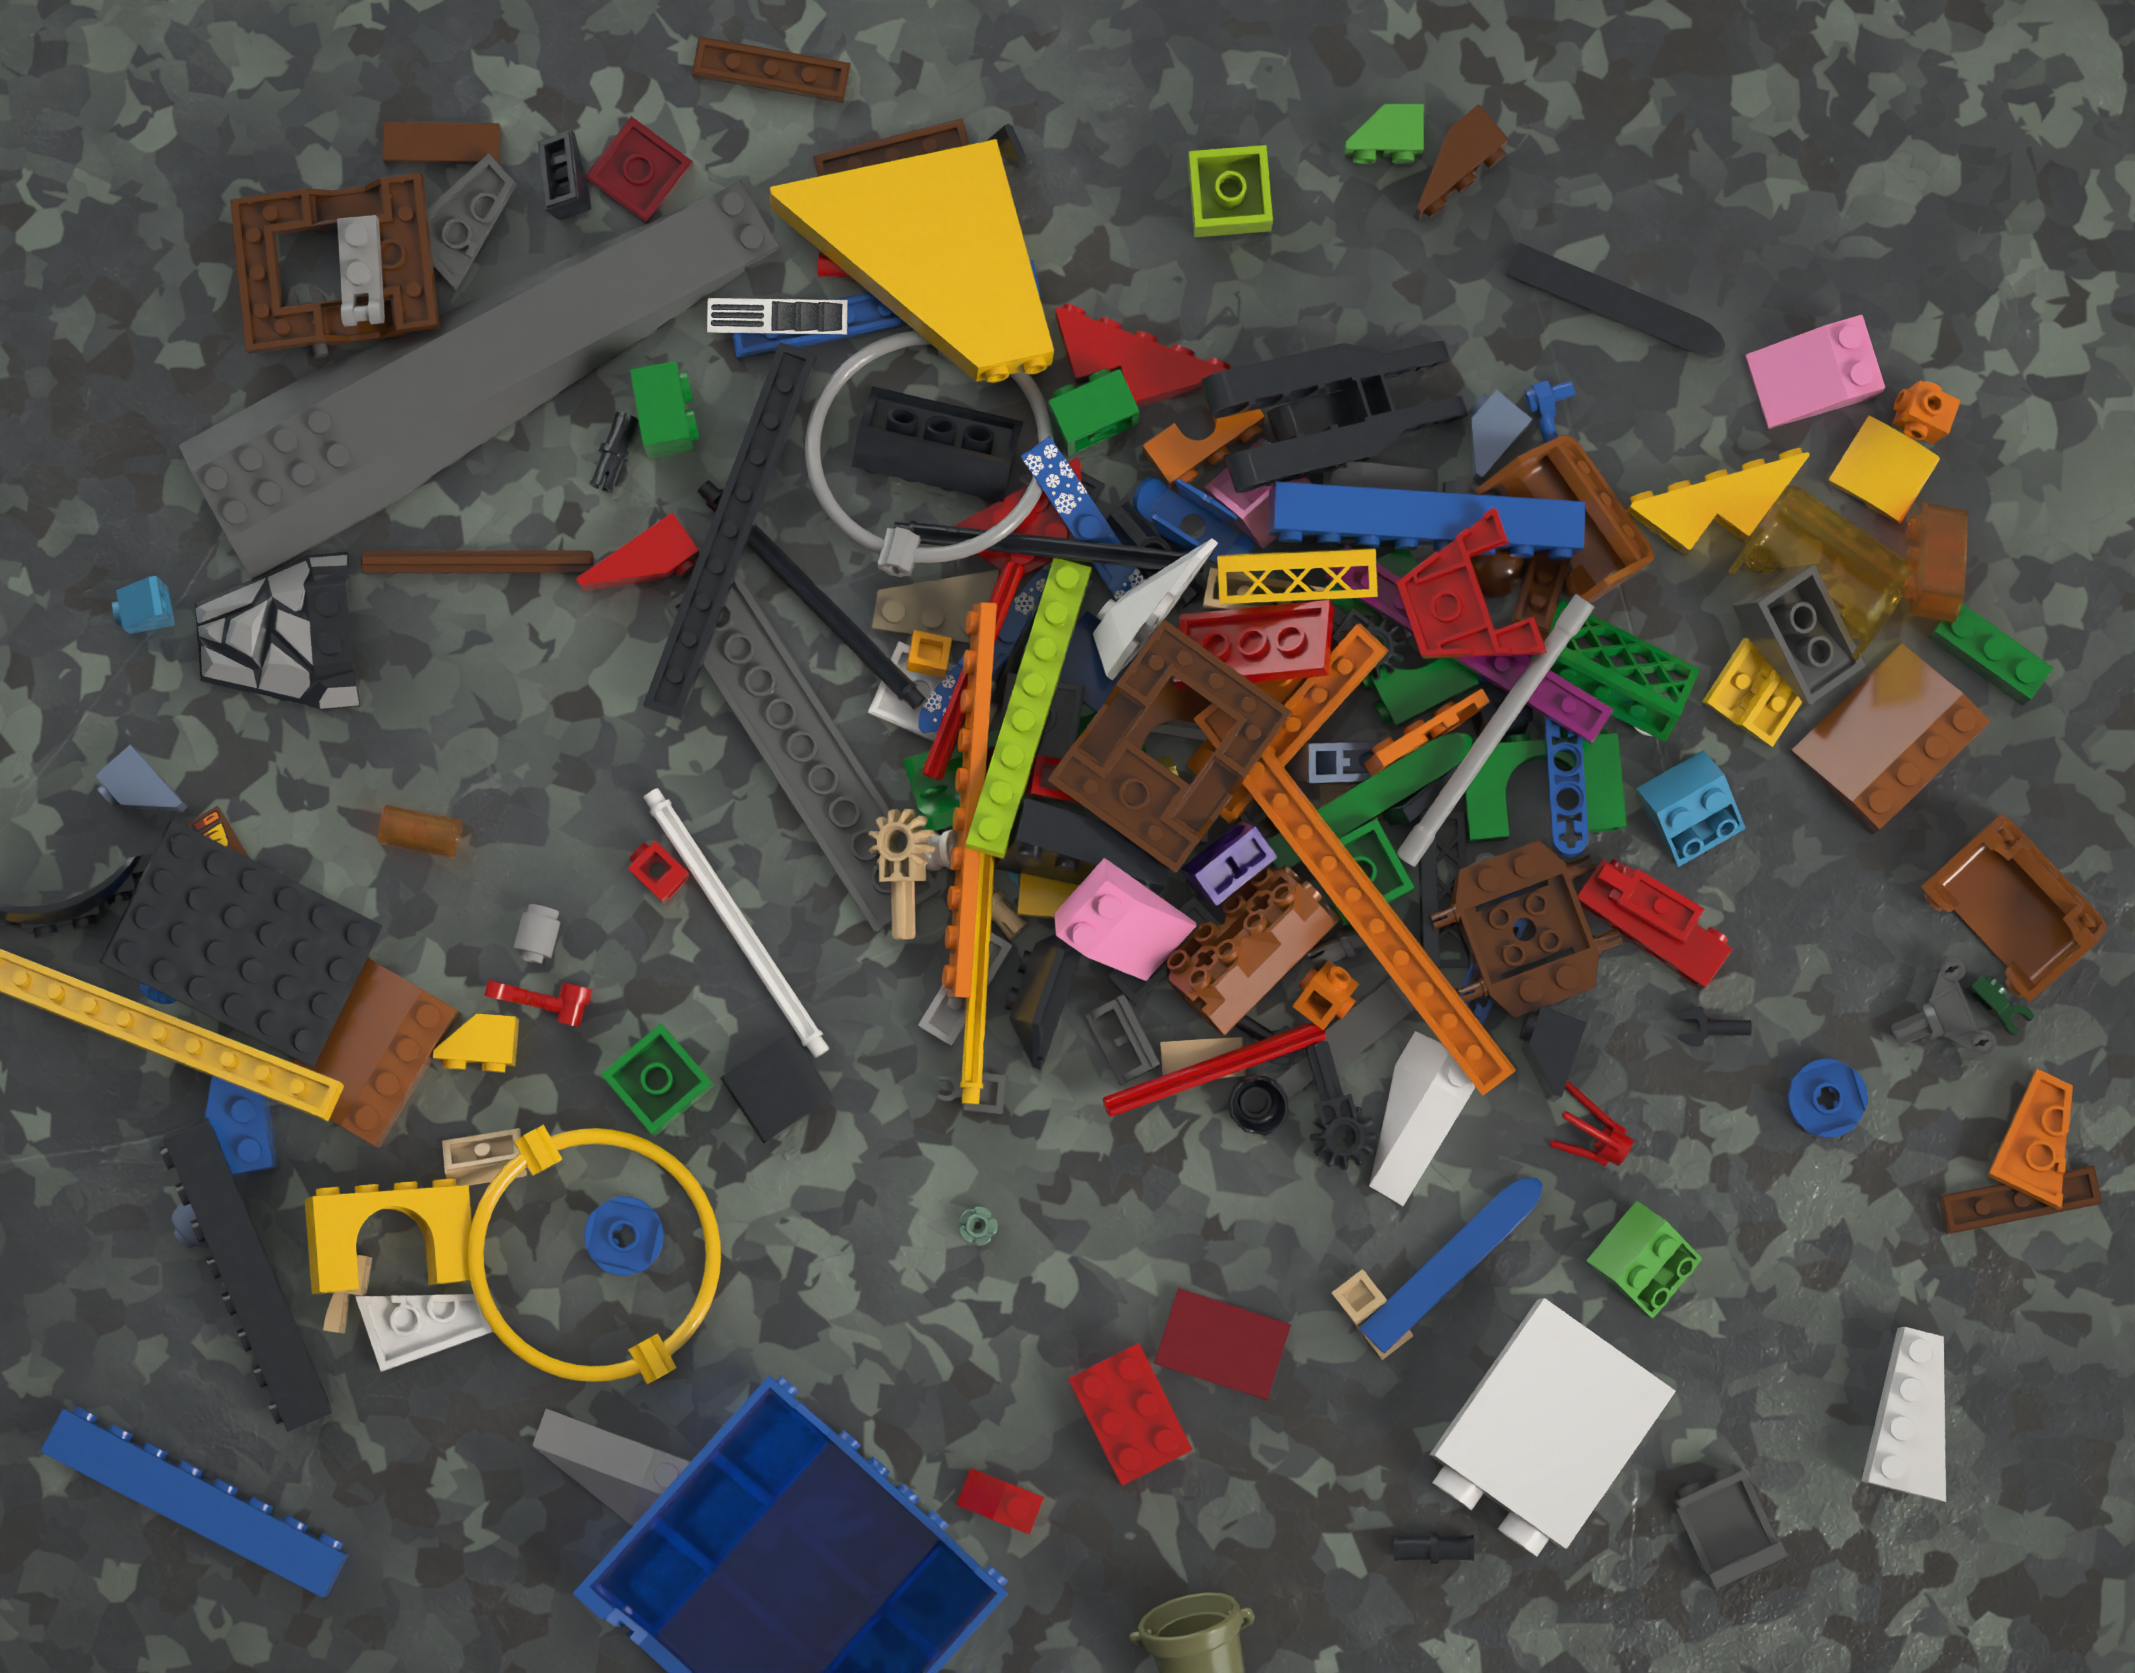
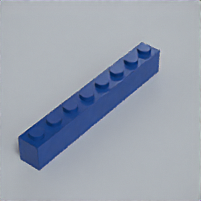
M1275 482L1269 489L1268 535L1278 536V541L1284 543L1302 542L1303 537L1317 538V544L1340 545L1341 540L1356 541V546L1362 548L1379 547L1381 542L1395 543L1394 548L1398 550H1417L1418 545L1433 546V551L1439 552L1454 541L1456 536L1464 529H1469L1482 519L1486 512L1496 507L1509 544L1478 555H1493L1495 550L1510 551V556L1518 558L1533 557L1534 552L1548 553V558L1553 560H1570L1572 555H1576L1584 549L1585 502Z
M76 1406L74 1411L62 1409L40 1452L322 1598L328 1597L349 1556V1553L341 1550L344 1544L342 1541L326 1533H322L320 1538L308 1533L306 1530L309 1525L300 1519L288 1514L285 1520L271 1513L273 1506L254 1496H252L250 1502L236 1495L238 1488L219 1478L216 1479L215 1483H212L200 1477L203 1470L184 1460L181 1461L180 1465H177L165 1459L168 1452L149 1442L142 1447L130 1441L133 1436L131 1432L115 1424H111L110 1428L107 1429L95 1423L98 1416L80 1406Z

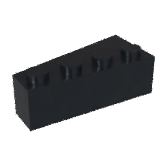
M1026 798L1020 805L1004 859L997 857L994 869L1080 885L1105 858L1156 895H1159L1166 887L1169 868L1109 824Z

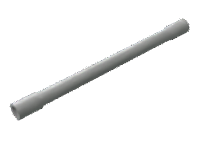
M1577 594L1573 596L1556 621L1554 629L1544 642L1547 653L1534 656L1420 823L1414 826L1396 852L1398 857L1413 867L1418 864L1435 839V834L1567 643L1578 633L1595 606Z

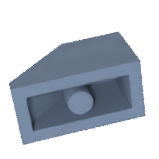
M1497 389L1490 397L1483 394L1469 410L1474 415L1468 425L1473 480L1478 484L1481 483L1532 421V418Z
M131 744L95 775L102 783L97 790L112 806L119 802L126 809L183 812L188 807Z

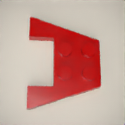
M1496 507L1483 515L1484 517L1469 529L1466 528L1459 533L1456 539L1438 553L1432 554L1396 582L1423 658L1542 655L1547 653L1534 617L1495 630L1471 557L1509 544Z

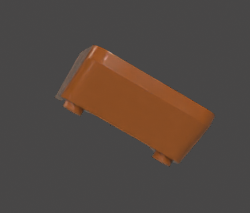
M1561 435L1516 457L1474 490L1477 495H1484L1497 488L1499 496L1585 502L1584 549L1576 555H1572L1569 564L1573 569L1565 577L1566 591L1571 599L1577 594L1592 604L1654 560L1653 549L1582 446L1571 436Z

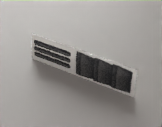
M708 298L707 332L847 334L848 300Z

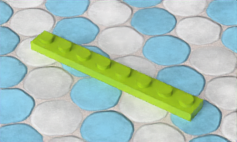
M1053 558L966 840V849L1003 859L1005 857L1088 586L1092 567Z

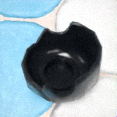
M1246 1076L1233 1087L1228 1100L1230 1117L1244 1132L1264 1136L1272 1134L1283 1126L1289 1112L1288 1096L1285 1090L1275 1079L1268 1076Z

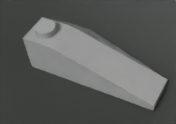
M546 1409L532 1445L633 1526L691 1462ZM685 1488L659 1515L671 1527ZM651 1526L647 1529L649 1532L662 1536Z

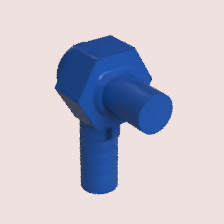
M1548 380L1531 384V389L1525 390V397L1530 412L1538 411L1540 416L1538 423L1544 444L1558 437L1553 420L1556 416L1555 402L1575 396V390L1571 381L1550 387Z

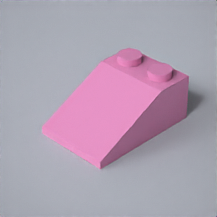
M1863 315L1824 325L1745 355L1768 429L1879 397L1885 389Z
M1105 858L1054 913L1057 937L1086 957L1145 981L1149 979L1196 927L1195 921Z

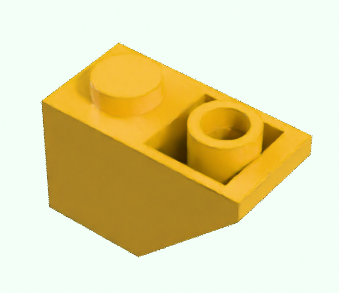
M475 1014L433 1050V1058L437 1061H443L442 1068L466 1070V1063L482 1064L481 1071L505 1073L506 1066L516 1065L519 1019L516 1016Z

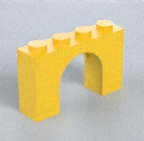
M442 1179L432 1181L433 1188L418 1189V1182L394 1183L393 1191H379V1184L355 1186V1193L340 1194V1187L316 1189V1196L304 1199L312 1294L349 1292L359 1289L356 1252L357 1236L365 1220L374 1212L382 1209L402 1212L413 1219L419 1226L425 1240L428 1285L470 1282L468 1243L472 1219L469 1185L457 1186L456 1179Z

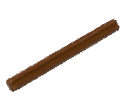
M365 550L361 555V568L365 574L585 573L594 567V555L590 550Z

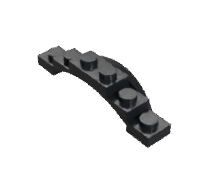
M153 853L128 858L120 868L103 882L69 899L35 906L0 904V931L16 928V923H21L22 931L28 934L34 933L35 938H45L58 934L57 928L73 925L74 930L96 926V919L106 917L103 902L108 901L109 906L129 903L131 895H133L139 883L138 878L142 877Z

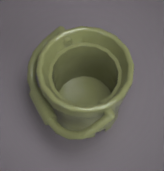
M1204 1592L1190 1594L1169 1600L1153 1608L1141 1619L1138 1632L1131 1633L1129 1639L1136 1647L1146 1649L1148 1653L1154 1656L1160 1673H1245L1239 1630L1253 1624L1255 1614L1249 1607L1240 1608L1236 1598L1225 1593Z

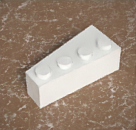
M1908 1327L1897 1328L1861 1482L1935 1501L1946 1502L1943 1336Z

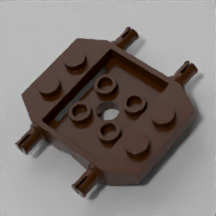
M1538 840L1457 871L1451 903L1448 905L1449 908L1429 914L1428 916L1430 921L1445 917V919L1431 924L1434 930L1455 922L1470 951L1478 979L1474 983L1456 988L1458 995L1473 991L1461 997L1464 1003L1483 996V998H1487L1508 1016L1516 1018L1595 988L1599 954L1606 949L1622 945L1623 941L1620 937L1606 942L1607 939L1620 935L1617 928L1599 936H1592L1572 880L1579 875L1595 871L1594 863L1579 868L1580 865L1593 861L1590 855L1569 863L1567 861L1564 862L1543 842ZM1546 880L1547 886L1476 912L1474 907ZM1519 919H1526L1533 926V934L1527 941L1517 939L1513 933V926ZM1569 948L1572 949L1573 954L1504 980L1501 979L1500 974Z

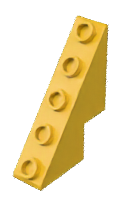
M1796 448L1779 454L1780 460L1765 464L1762 458L1741 465L1743 471L1729 475L1727 469L1709 473L1704 476V482L1691 485L1690 480L1676 482L1667 486L1668 492L1654 496L1652 490L1641 492L1630 497L1632 504L1627 512L1631 517L1684 556H1686L1712 520L1742 542H1745L1810 454L1808 452L1802 453L1801 448Z

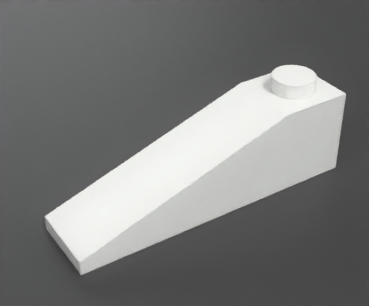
M1214 539L1208 540L1128 590L1117 602L1110 599L1100 610L1097 618L1101 620V623L1094 631L1093 637L1108 678L1113 680L1137 656L1162 620L1167 617L1218 543Z
M1417 1031L1414 1032L1394 1067L1369 1187L1402 1207L1475 1089V1085L1445 1046Z

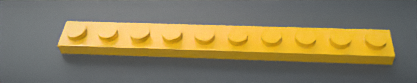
M0 949L1 994L324 1121H329L344 1088L341 1082Z

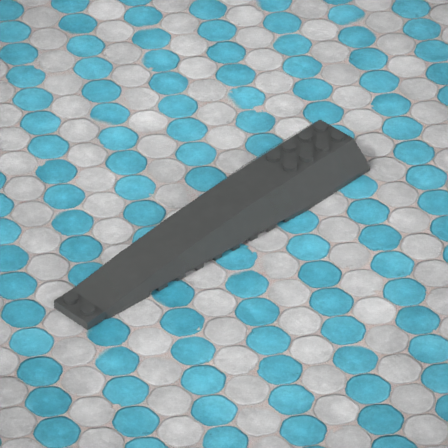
M740 180L708 198L696 201L439 315L440 328L405 332V336L385 339L315 370L178 446L227 539L251 579H254L389 507L430 480L433 475L445 467H450L462 459L469 451L494 438L495 434L510 424H515L545 401L547 403L577 380L580 381L591 374V371L623 353L627 347L636 341L658 330L659 326L671 318H676L743 274L746 267L779 250V246L745 185Z

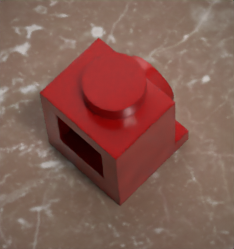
M656 841L650 846L643 843L629 858L632 864L628 867V870L663 904L691 877L689 872ZM656 864H661L665 868V872L660 878H654L650 874L652 866Z

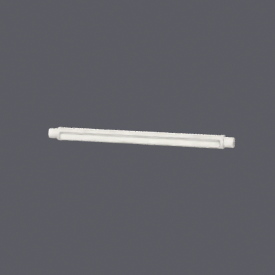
M658 788L646 794L643 798L651 809V816L656 818L798 1034L803 1047L807 1046L814 1058L824 1054L829 1050V1047L821 1037L823 1035L822 1031L818 1030L672 808L670 800H666Z

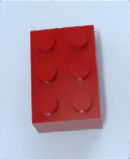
M1140 1343L1068 1378L1121 1486L1193 1450Z

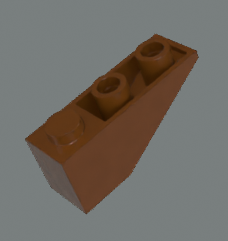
M1479 104L1449 128L1414 215L1417 220H1420L1426 214L1430 218L1435 216L1447 205L1448 202L1445 198L1454 190H1457L1459 193L1465 191L1476 181L1477 177L1474 174L1484 165L1488 169L1492 168L1506 155L1503 149L1506 148L1509 138Z

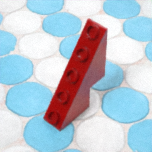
M1064 304L1063 308H1055L1056 321L1075 385L1089 382L1088 378L1101 370L1109 368L1112 373L1120 369L1138 408L1202 390L1201 379L1231 368L1230 364L1216 358H1209L1207 362L1193 357L1195 352L1181 345L1173 344L1172 348L1158 344V338L1147 332L1137 331L1134 335L1121 330L1122 325L1112 319L1100 317V320L1097 321L1086 317V311L1077 306Z

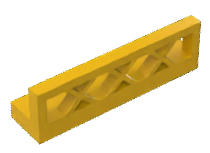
M1375 548L1217 556L1219 604L1378 597ZM1351 566H1368L1369 589H1351L1340 578ZM1328 567H1344V568L1342 569V571H1341L1338 575H1336V574H1335L1330 568H1328ZM1312 568H1323L1334 578L1323 591H1312L1301 581ZM1289 569L1305 570L1297 577ZM1266 570L1259 579L1250 572ZM1272 570H1283L1294 580L1284 593H1273L1262 583ZM1243 571L1255 582L1244 595H1227L1226 572ZM1337 582L1346 589L1329 591ZM1299 584L1306 592L1291 591ZM1257 586H1259L1267 594L1251 593L1256 589Z

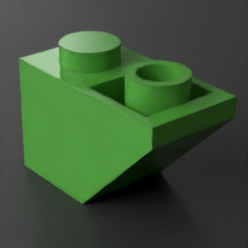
M1384 104L1346 141L1344 158H1353V162L1358 164L1375 163L1376 158H1391V162L1394 164H1411L1415 162V159H1421L1424 150V104Z

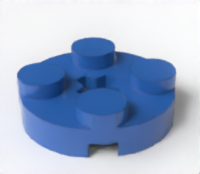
M1820 1059L1802 1067L1791 1079L1787 1094L1788 1109L1795 1123L1806 1134L1821 1138H1834L1850 1132L1859 1123L1868 1103L1866 1085L1860 1074L1848 1065L1834 1059ZM1827 1087L1829 1093L1836 1092L1838 1100L1832 1102L1833 1109L1827 1110L1825 1105L1818 1104L1817 1097L1821 1096V1088Z
M620 1196L604 1202L591 1213L585 1226L584 1240L591 1258L601 1269L614 1275L630 1276L647 1270L657 1260L664 1245V1228L659 1215L647 1203L634 1197ZM623 1225H630V1232L636 1235L635 1241L628 1242L626 1248L619 1247V1240L613 1238L614 1231H621Z

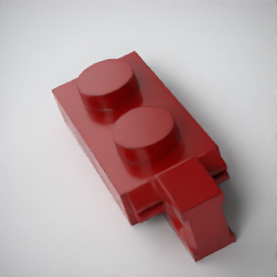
M1605 864L1595 878L1612 889L1609 898L1616 901L1617 905L1683 944L1686 943L1705 911L1700 905L1639 869L1634 870L1626 866L1623 873L1610 865Z

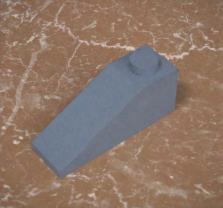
M1383 740L1307 741L1286 764V771L1295 782L1366 781L1372 776L1364 763L1374 755L1371 748Z

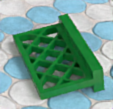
M1563 599L1560 600L1556 607L1549 635L1561 615L1560 612L1569 604ZM1592 614L1589 615L1578 633L1570 639L1549 669L1612 708V716L1666 742L1677 723L1700 671L1699 668ZM1603 635L1611 639L1614 645L1603 646L1597 636ZM1585 637L1591 648L1580 649L1574 639ZM1638 653L1646 657L1649 663L1638 664L1632 654ZM1620 655L1626 666L1615 667L1609 656ZM1591 658H1598L1601 665L1591 660ZM1667 671H1674L1687 679L1685 681L1673 682ZM1655 673L1661 683L1650 685L1644 674ZM1624 676H1633V678H1634V680H1635L1636 682H1634V681H1632V680H1630V679H1628V678H1626V677H1624ZM1667 693L1671 700L1660 694Z

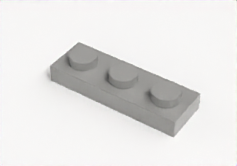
M992 932L990 933L987 988L1013 947L1012 944ZM942 986L918 1024V1027L952 1047L965 1026L966 998L947 997V988Z

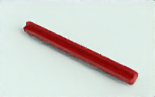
M1010 560L1004 562L988 602L997 603L994 646L1024 572L1022 565ZM963 668L923 767V775L936 781L943 779L957 743L959 731L963 728L966 713L961 712L960 701L963 689L968 687V674L963 672Z
M1313 1022L1105 1096L1102 1099L1104 1109L1109 1117H1113L1313 1045L1314 1043L1324 1041L1326 1039V1031Z

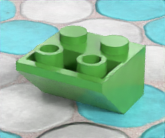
M1636 1200L1586 1261L1609 1284L1653 1319L1662 1307L1668 1303L1669 1299L1687 1277L1692 1274L1697 1265L1702 1261V1258L1665 1219Z

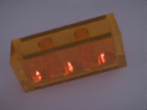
M1922 502L1918 517L1910 518L1907 540H1912L1913 546L1910 545L1908 548L1905 568L1911 569V575H1907L1904 586V597L1910 598L1909 615L1956 622L1964 599L1968 510Z

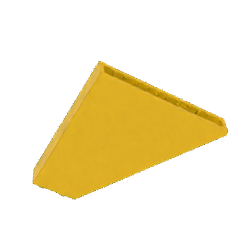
M996 139L770 187L769 204L773 212L976 382L987 380L990 383L999 382L1008 378L1010 374L1019 372L1036 374L1047 369V366L1052 365L1054 348Z

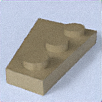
M997 569L880 589L877 592L872 630L912 636L914 630L950 637L954 643L970 645L971 634H966L968 611H973L974 604L989 602L1000 571Z

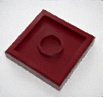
M631 116L585 177L586 181L647 224L693 166V161Z

